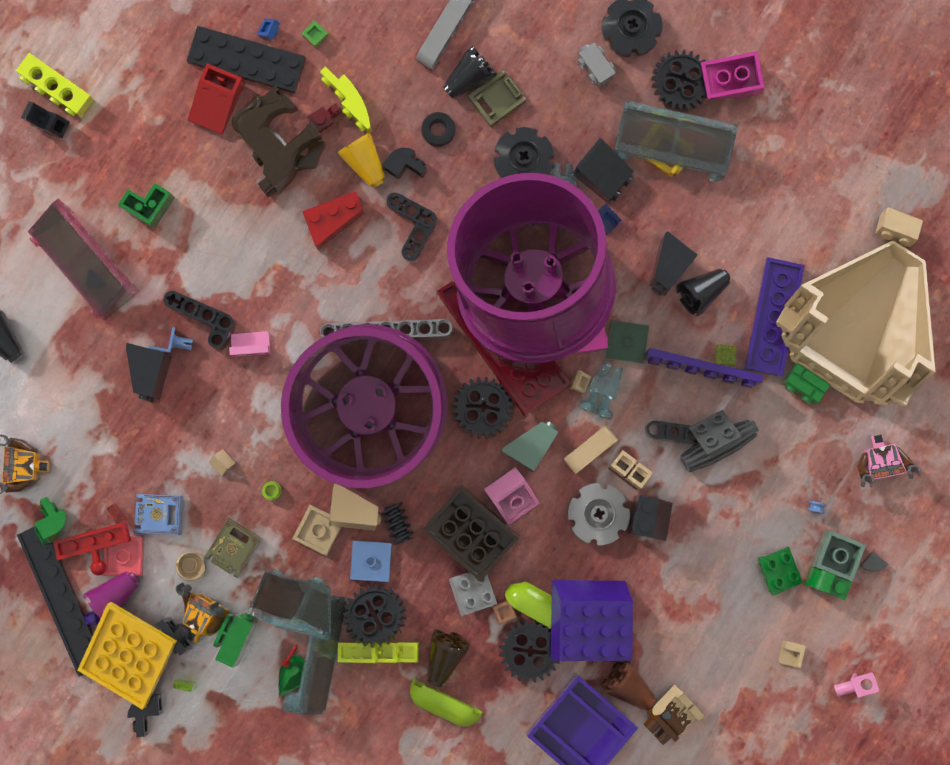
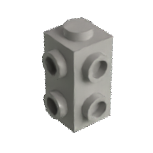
M594 42L591 45L586 44L580 48L577 62L582 70L585 69L589 74L588 79L593 85L596 84L599 89L614 79L616 74L615 66L611 61L608 62L604 57L605 52L600 46L597 47Z

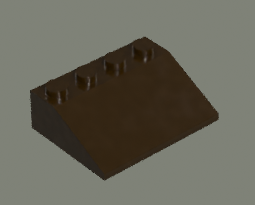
M464 485L453 494L422 529L480 582L520 538L513 529Z

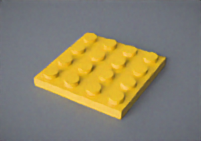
M110 602L103 612L77 671L143 710L148 705L177 640Z

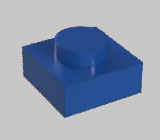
M264 18L257 35L262 39L273 40L278 32L280 22L275 19Z

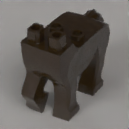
M276 86L262 97L258 94H253L249 105L236 112L231 123L233 129L240 134L243 141L252 151L253 159L260 167L264 165L263 175L265 178L258 185L268 198L275 192L280 194L293 181L298 171L315 169L326 146L324 141H319L323 138L310 122L300 134L287 144L275 131L269 128V124L275 117L298 111L286 94L282 95ZM308 147V153L300 155Z

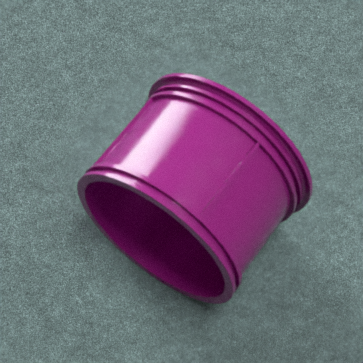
M520 173L509 175L480 188L463 204L455 216L448 235V265L457 287V298L462 318L471 334L485 348L512 361L545 363L574 354L589 344L599 334L609 319L614 306L616 276L613 263L607 252L606 234L601 216L592 201L580 189L563 179L546 174ZM527 224L549 225V252L531 249L520 253L516 229ZM557 227L570 231L578 236L581 242L556 253ZM506 231L510 232L513 253L510 257L486 248L490 242ZM590 249L596 260L587 280L568 285L563 277L560 264ZM479 257L507 266L503 289L474 286L471 283L472 273ZM479 297L492 298L498 300L492 306L483 301L482 299H480ZM553 297L565 299L555 306L544 309L545 302ZM519 301L527 304L530 312H512L503 309L507 304Z
M373 324L342 328L314 342L299 356L286 378L281 398V418L284 432L296 456L308 469L319 477L334 484L351 488L382 486L398 480L420 465L437 445L445 426L448 409L446 385L442 373L430 353L409 335L390 327ZM358 340L368 341L359 368L339 348L340 345ZM377 341L392 344L406 353V359L392 383H385L377 377L368 376L366 372L373 346ZM329 352H334L354 373L352 380L343 386L338 395L332 394L310 377V373L316 364ZM413 360L417 362L428 381L427 386L399 385ZM307 384L330 400L325 405L303 413V393ZM426 392L431 395L432 412L428 426L420 427L394 420L395 397L398 393ZM331 408H335L341 421L348 428L349 433L327 449L322 450L312 439L306 427V421ZM396 429L422 433L424 435L416 448L407 456H404L395 432ZM381 430H388L397 455V461L382 468L366 469L363 466L360 436L362 434H373ZM350 439L354 440L357 464L355 468L330 458L331 453Z

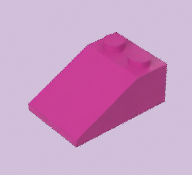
M758 51L701 62L708 100L744 98L763 94L765 87Z

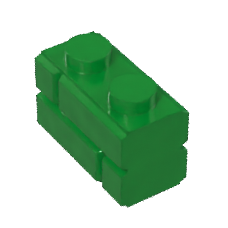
M799 363L793 366L782 383L786 386L785 389L794 395L795 393L802 396L801 400L808 405L818 404L830 386L829 383Z

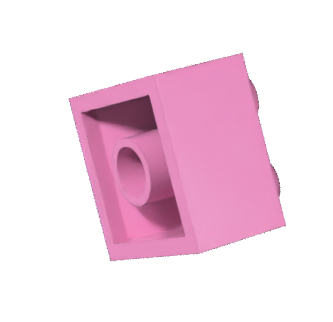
M516 467L484 489L508 525L540 504Z

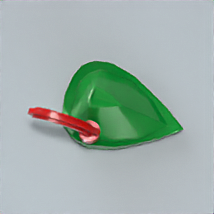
M297 644L282 661L279 671V696L302 686L311 676L312 667L304 658L293 655L298 648Z

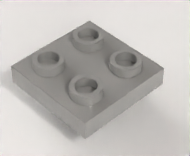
M470 572L449 579L461 616L497 605L488 575L481 582Z

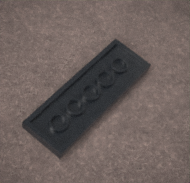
M197 26L186 61L189 64L205 68L206 64H210L242 77V79L270 87L276 86L278 89L295 93L306 57Z

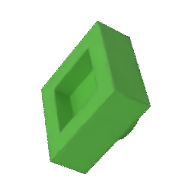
M315 20L301 33L314 48L329 36Z

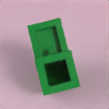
M48 497L41 499L39 506L45 518L34 524V530L43 546L61 536L66 519L64 509L58 512L53 501L50 502Z
M810 567L804 583L807 587L842 600H846L852 584L848 580L814 567Z

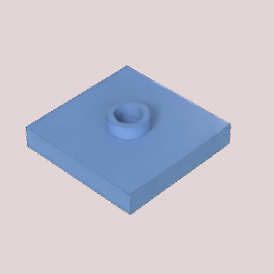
M353 541L350 579L389 582L392 543Z

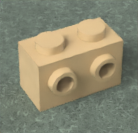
M887 207L880 214L875 234L885 240H894L904 247H911L919 238L923 220Z

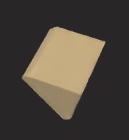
M575 370L569 389L585 394L591 376L580 370Z
M223 449L216 453L209 461L211 466L221 476L236 464Z

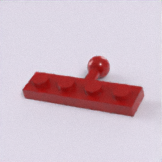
M127 522L53 541L57 560L91 552L93 563L90 566V570L94 575H102L106 571V564L100 559L98 550L129 542L131 537Z

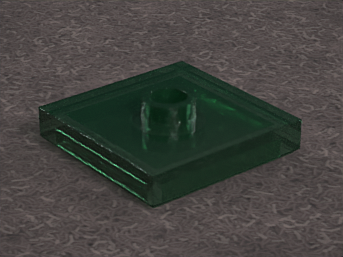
M611 320L605 358L643 364L649 326Z

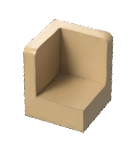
M783 640L778 662L800 669L806 646Z

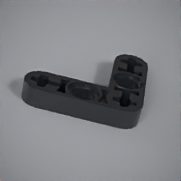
M391 193L386 200L388 208L416 223L402 248L403 258L406 261L412 262L418 258L437 223V218L431 210L399 193ZM396 198H398V202L403 205L404 201L407 203L404 205L403 211H400L401 206H399L398 204L392 206V202L390 200H395ZM409 206L417 208L415 215L410 216L406 213ZM421 210L424 211L422 213L423 216H432V223L428 222V224H425V219L422 217H420V219L417 220ZM417 231L424 233L425 237L422 241L414 239V234ZM410 241H412L416 245H420L419 248L417 246L414 247V256L410 255L409 257H407L406 249L410 250L413 246L412 243H409Z

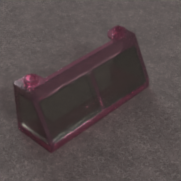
M59 198L48 207L29 229L28 233L32 236L30 238L31 242L36 247L40 246L92 307L90 311L97 319L100 317L106 320L140 292L80 223L73 211Z

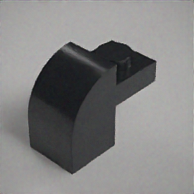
M30 101L21 119L30 123L31 126L61 139L70 121L60 115L47 111Z
M410 148L394 150L382 164L383 170L398 180L407 168L422 178L427 173L426 164L418 158L414 160L416 154Z
M152 694L147 707L143 710L134 704L130 706L127 718H135V721H133V732H136V737L148 735L147 716H159L163 713L162 694Z

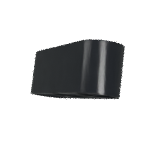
M656 420L649 422L645 426V434L651 439L683 444L697 443L696 439L692 441L688 438L690 425ZM651 425L658 426L659 432L657 435L650 433L649 428ZM671 427L678 431L676 438L671 437L668 433Z

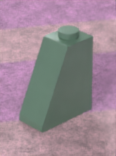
M549 421L546 424L541 422L503 447L501 452L534 472L558 434V431L555 430L557 427Z

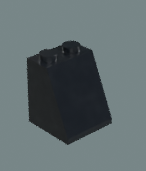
M599 138L578 163L573 176L605 202L609 203L611 200L615 201L620 196L621 192L619 190L623 185L627 187L633 180L631 176L634 171L604 140Z
M668 231L660 241L650 282L652 290L659 296L661 294L665 296L698 255Z
M126 343L133 393L138 394V398L152 403L154 399L160 401L172 356L162 351Z
M642 495L634 496L628 534L666 541L673 503Z

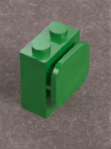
M246 612L238 615L230 613L226 616L213 644L216 648L220 647L215 658L216 661L232 668L239 665L258 621L254 620L255 616Z

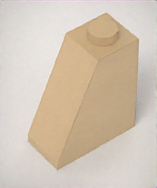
M334 484L329 526L375 531L376 526L381 523V514L378 513V506L343 486Z

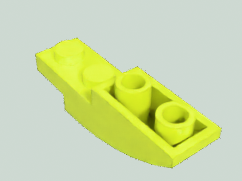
M324 67L320 71L321 81L328 88L331 86L335 90L334 94L341 101L344 99L341 103L342 112L349 119L352 117L356 121L355 125L362 132L365 130L367 133H371L369 116L357 89L345 75L338 79Z

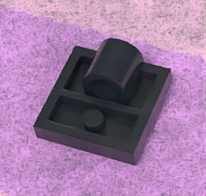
M171 617L162 619L157 623L158 630L177 640L172 651L174 654L178 653L181 656L193 649L187 640L191 628L183 623L176 625ZM179 627H183L186 630L184 637L178 635L177 630Z

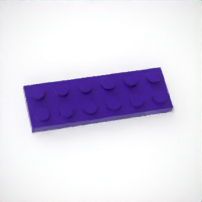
M769 257L766 258L744 369L783 377L789 347L785 346L781 336L783 332L781 327L777 326L776 321L785 308V304L801 286L805 265Z
M649 348L644 356V360H648V364L659 366V364L667 365L666 368L671 370L681 368L685 369V373L692 375L702 373L705 378L715 379V377L723 378L722 381L725 383L734 384V382H739L742 387L746 388L756 387L761 384L764 377L761 374Z

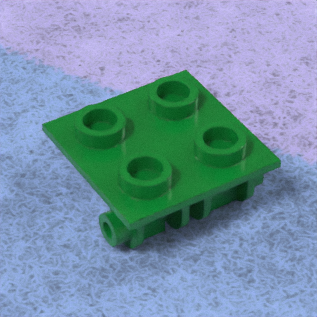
M789 547L758 558L759 562L757 563L763 571L762 575L766 577L764 581H767L768 592H771L772 596L803 583Z

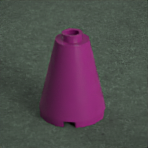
M125 571L83 594L84 599L87 597L90 599L88 605L101 618L108 603L113 602L121 608L125 605L138 588L139 584L137 582L139 578L132 571L130 573Z

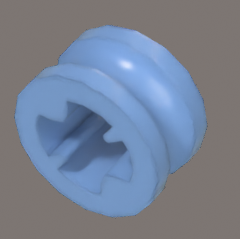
M809 501L810 507L807 508L808 511L820 514L825 513L823 508L826 507V504Z

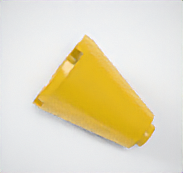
M370 133L337 152L369 187L373 185L375 188L384 183L383 178L385 174Z

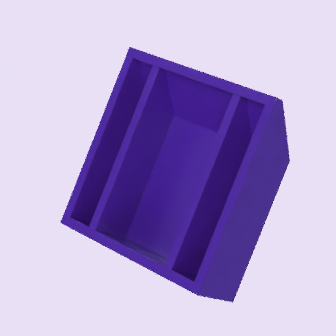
M552 580L551 659L556 661H632L633 600L626 582Z
M576 674L527 731L526 735L559 765H608L636 732L638 727L582 677Z

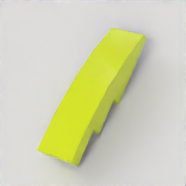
M338 642V662H419V642H389V645L386 642H382V647L375 643L374 648L371 647L370 643L364 647L363 642L359 644L356 642Z

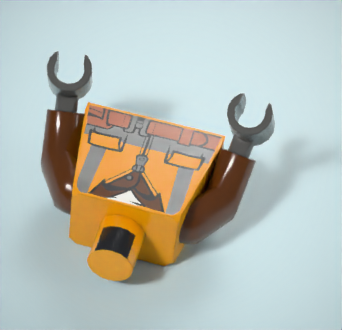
M0 434V437L4 438V442L0 444V446H4L0 494L4 491L6 493L21 492L30 487L33 481L39 479V472H49L50 462L40 461V453H36L32 445L25 440L12 437L8 439L6 435Z
M182 582L176 586V592L182 596L184 602L183 624L191 628L188 639L198 643L201 635L213 636L220 630L229 609L204 594L190 593L192 587L189 584L184 585Z

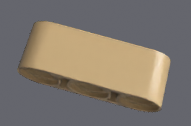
M606 424L565 457L564 461L576 474L619 439Z

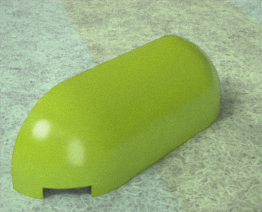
M528 582L510 584L505 591V597L509 604L551 629L552 595Z
M414 678L412 680L410 695L413 702L421 709L461 727L474 725L481 718L483 711Z

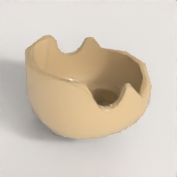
M188 551L181 554L176 560V572L183 580H198L206 570L205 561L197 552Z

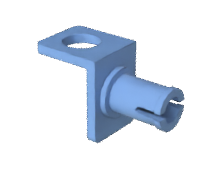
M172 327L168 349L153 346L148 348L171 354V349L174 347L191 351L192 345L187 344H192L193 339L176 336L175 327Z

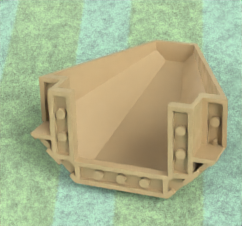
M894 240L801 285L785 304V308L776 321L777 326L781 327L783 332L781 336L785 346L789 347L791 351V360L796 364L799 363L856 403L873 401L874 404L878 405L898 403L900 406L906 407L914 390H917L935 373L926 261Z

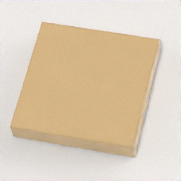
M310 504L292 539L328 556L342 527L329 526L330 514Z

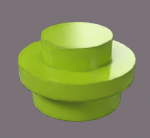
M274 481L267 482L262 488V494L267 500H276L282 493L281 486Z

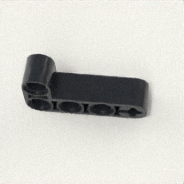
M169 291L164 295V304L171 310L213 327L208 337V343L216 350H223L227 347L231 334H233L236 327V322L230 315L176 291ZM171 298H176L179 302L182 303L181 306L174 302L171 303ZM195 304V310L192 313H188V305ZM206 312H213V317L210 320L204 319ZM224 319H230V325L227 328H222L221 324ZM217 336H221L223 339L222 343L217 346L214 345V339Z

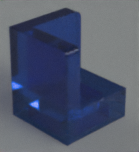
M605 204L598 212L604 225L605 234L608 235L620 224L621 219Z

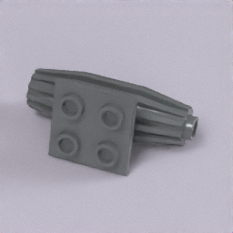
M721 410L689 427L697 443L680 455L681 461L688 472L710 466L739 451L757 437L758 427L754 421L750 422L748 419L733 424L725 412Z

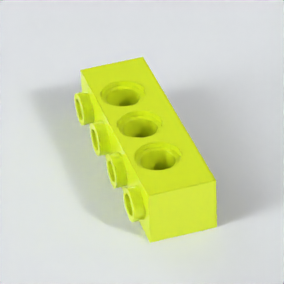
M28 53L16 69L22 82L27 85L31 83L36 86L34 90L43 96L45 93L49 95L51 102L57 106L61 104L66 107L65 111L73 117L77 115L82 118L95 101L88 93L30 53ZM43 73L41 79L35 80L38 74ZM58 84V87L51 91V86ZM73 94V98L70 101H66V97Z

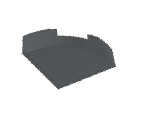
M872 551L860 567L869 571H879L889 564Z

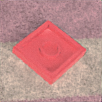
M131 537L129 542L103 548V562L106 564V571L103 573V576H117L125 571L128 573L132 571L136 576H143L144 537Z

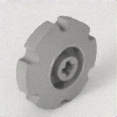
M600 483L584 486L578 491L580 497L578 499L573 497L568 506V520L575 522V525L571 528L579 539L586 543H590L592 539L596 540L597 545H606L616 541L619 538L617 532L619 530L625 531L630 520V509L623 507V502L626 501V498L618 489L611 485H608L606 489H602ZM596 509L603 511L600 520L598 517H594Z

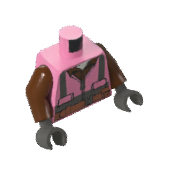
M883 434L871 437L873 448L864 450L857 465L860 478L862 479L861 487H865L866 482L872 487L875 479L904 474L906 470L908 471V477L913 479L914 475L912 472H916L920 476L921 471L920 467L914 465L911 459L895 444L885 446Z

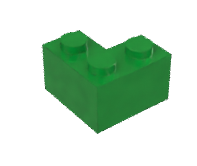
M154 183L145 198L127 189L118 206L155 229L175 197L169 191Z

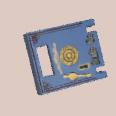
M136 494V498H143L142 502H136L135 525H141V529H134V533L181 535L183 496ZM170 505L176 506L175 525H168Z

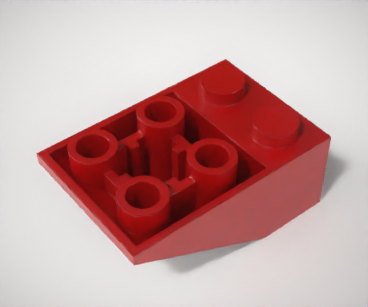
M206 64L197 86L188 121L223 135L245 85L242 77Z

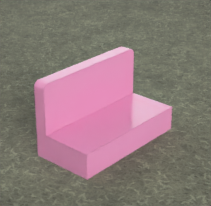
M269 332L231 334L230 356L242 357L271 354Z

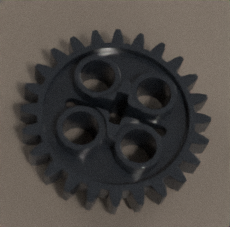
M683 49L682 54L679 55V52L675 50L674 56L669 52L667 59L662 56V63H656L658 69H653L652 73L655 76L651 77V81L655 83L652 84L651 88H657L654 95L660 94L658 101L665 100L664 106L671 104V110L678 106V111H681L684 106L685 110L688 111L690 105L695 109L697 106L696 102L701 105L703 103L702 98L707 99L701 62L706 60L699 61V54L695 58L692 57L693 51L686 55V51ZM674 65L678 66L680 72H674L671 67ZM689 72H696L698 78H692ZM680 78L684 79L683 83H680ZM672 83L674 89H668L665 84ZM683 90H691L692 95H685Z
M477 377L476 383L470 379V385L464 382V390L458 388L457 391L460 395H454L453 397L457 402L451 404L456 407L452 411V414H457L454 421L460 420L458 428L464 426L463 433L469 430L471 431L470 437L476 433L478 439L481 438L482 434L488 439L489 433L495 437L496 430L502 433L501 426L507 428L509 425L505 421L512 420L508 414L514 412V410L509 409L514 403L508 402L511 397L505 395V389H500L501 383L496 386L495 379L489 383L488 377H485L483 382H481L480 377ZM476 393L479 396V401H471L469 395ZM489 396H496L498 403L491 404L488 399ZM481 404H484L485 408H498L499 412L491 409L481 412V408H467L466 405L480 407ZM467 413H476L477 419L475 421L469 420ZM488 414L494 415L496 418L495 423H489L486 416Z
M375 584L374 589L367 585V591L360 588L359 595L355 592L353 593L354 600L348 598L350 605H344L348 612L343 613V616L348 619L344 620L343 623L344 625H349L345 629L347 633L351 632V639L356 637L357 644L363 640L364 647L368 643L371 644L372 648H374L375 643L382 647L383 641L388 645L390 644V637L396 640L395 632L398 634L402 633L399 627H405L404 622L401 620L406 619V615L402 614L406 609L401 606L403 601L402 599L398 600V593L392 595L393 590L391 588L386 592L385 585L380 590L377 584ZM377 600L384 601L381 606H374ZM367 601L370 602L383 627L382 631L379 630L366 604ZM360 609H366V613L364 615H357V612ZM385 617H392L391 622L383 623ZM368 626H375L372 632L365 631Z
M525 619L524 625L517 621L518 627L515 628L510 625L511 633L505 631L508 637L501 638L505 643L499 646L500 649L504 650L499 656L505 657L501 664H508L505 671L511 669V677L518 674V681L525 677L526 683H528L529 678H532L533 682L536 683V677L538 676L543 681V674L550 677L551 675L548 670L556 671L553 664H560V661L551 659V632H548L549 628L547 626L543 628V624L540 622L536 625L534 619H532L531 624ZM520 634L527 637V642L524 645H519L516 642V638ZM537 638H546V645L538 647L536 645ZM529 646H532L534 650H544L548 653L540 654L533 652L531 656H528L526 651H514L513 647L528 649ZM517 654H522L525 657V661L522 664L514 662V657ZM538 656L544 658V664L540 667L533 664L534 659Z

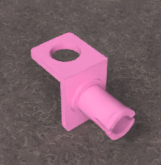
M872 672L860 676L854 673L851 681L834 685L838 697L853 692L857 694V697H862L879 691ZM869 679L873 684L872 688L869 690L863 689L861 681Z

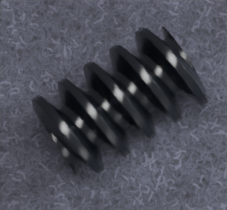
M403 502L385 507V510L381 513L382 516H388L384 520V523H390L386 529L393 530L389 537L396 538L392 545H398L414 539L409 537L414 533L413 530H407L411 523H404L408 516L401 515L406 510L399 509Z

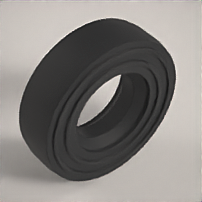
M431 113L422 123V136L432 146H445L455 135L454 121L445 113ZM438 122L444 124L446 128L445 133L442 136L433 135L431 132L433 124Z

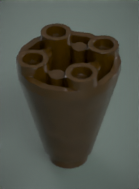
M438 629L434 630L431 638L427 681L431 685L442 687L467 654L470 644L461 640L460 634L455 632L447 634Z

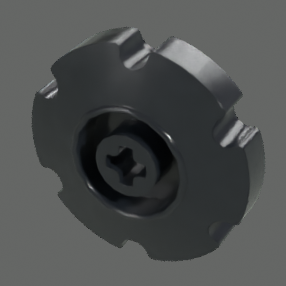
M616 0L608 7L607 13L609 16H604L602 21V35L605 41L609 40L612 42L610 46L612 51L624 57H630L633 52L637 56H642L656 46L657 41L655 37H660L662 33V18L660 13L652 11L654 5L650 1Z
M528 127L516 128V133L513 135L509 132L505 133L495 146V152L499 156L494 157V167L499 177L503 178L520 173L549 175L553 167L549 159L554 158V151L546 136L539 138L537 136L538 131ZM526 155L527 160L524 159L523 161H521L520 158Z

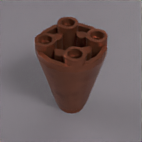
M616 661L611 668L612 672L601 682L604 691L608 695L639 709H645L646 711L652 709L656 703V698L636 668L629 661Z

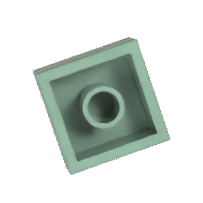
M824 530L811 567L824 570L853 582L866 545L830 530Z

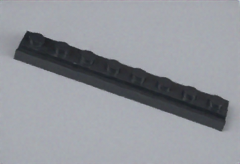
M34 527L17 534V537L76 673L80 677L84 674L77 670L93 637V633L89 624H85L84 612L61 560H57L53 542L43 546Z

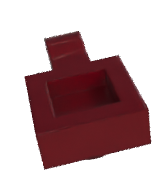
M335 103L327 111L324 107H321L307 117L320 133L334 123L331 119L342 111L338 104Z

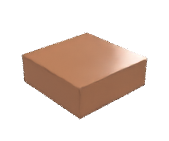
M508 601L492 606L499 625L517 618L513 606Z

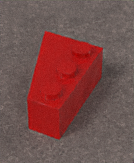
M357 192L302 211L317 250L321 249L324 244L336 237L339 232L364 214Z

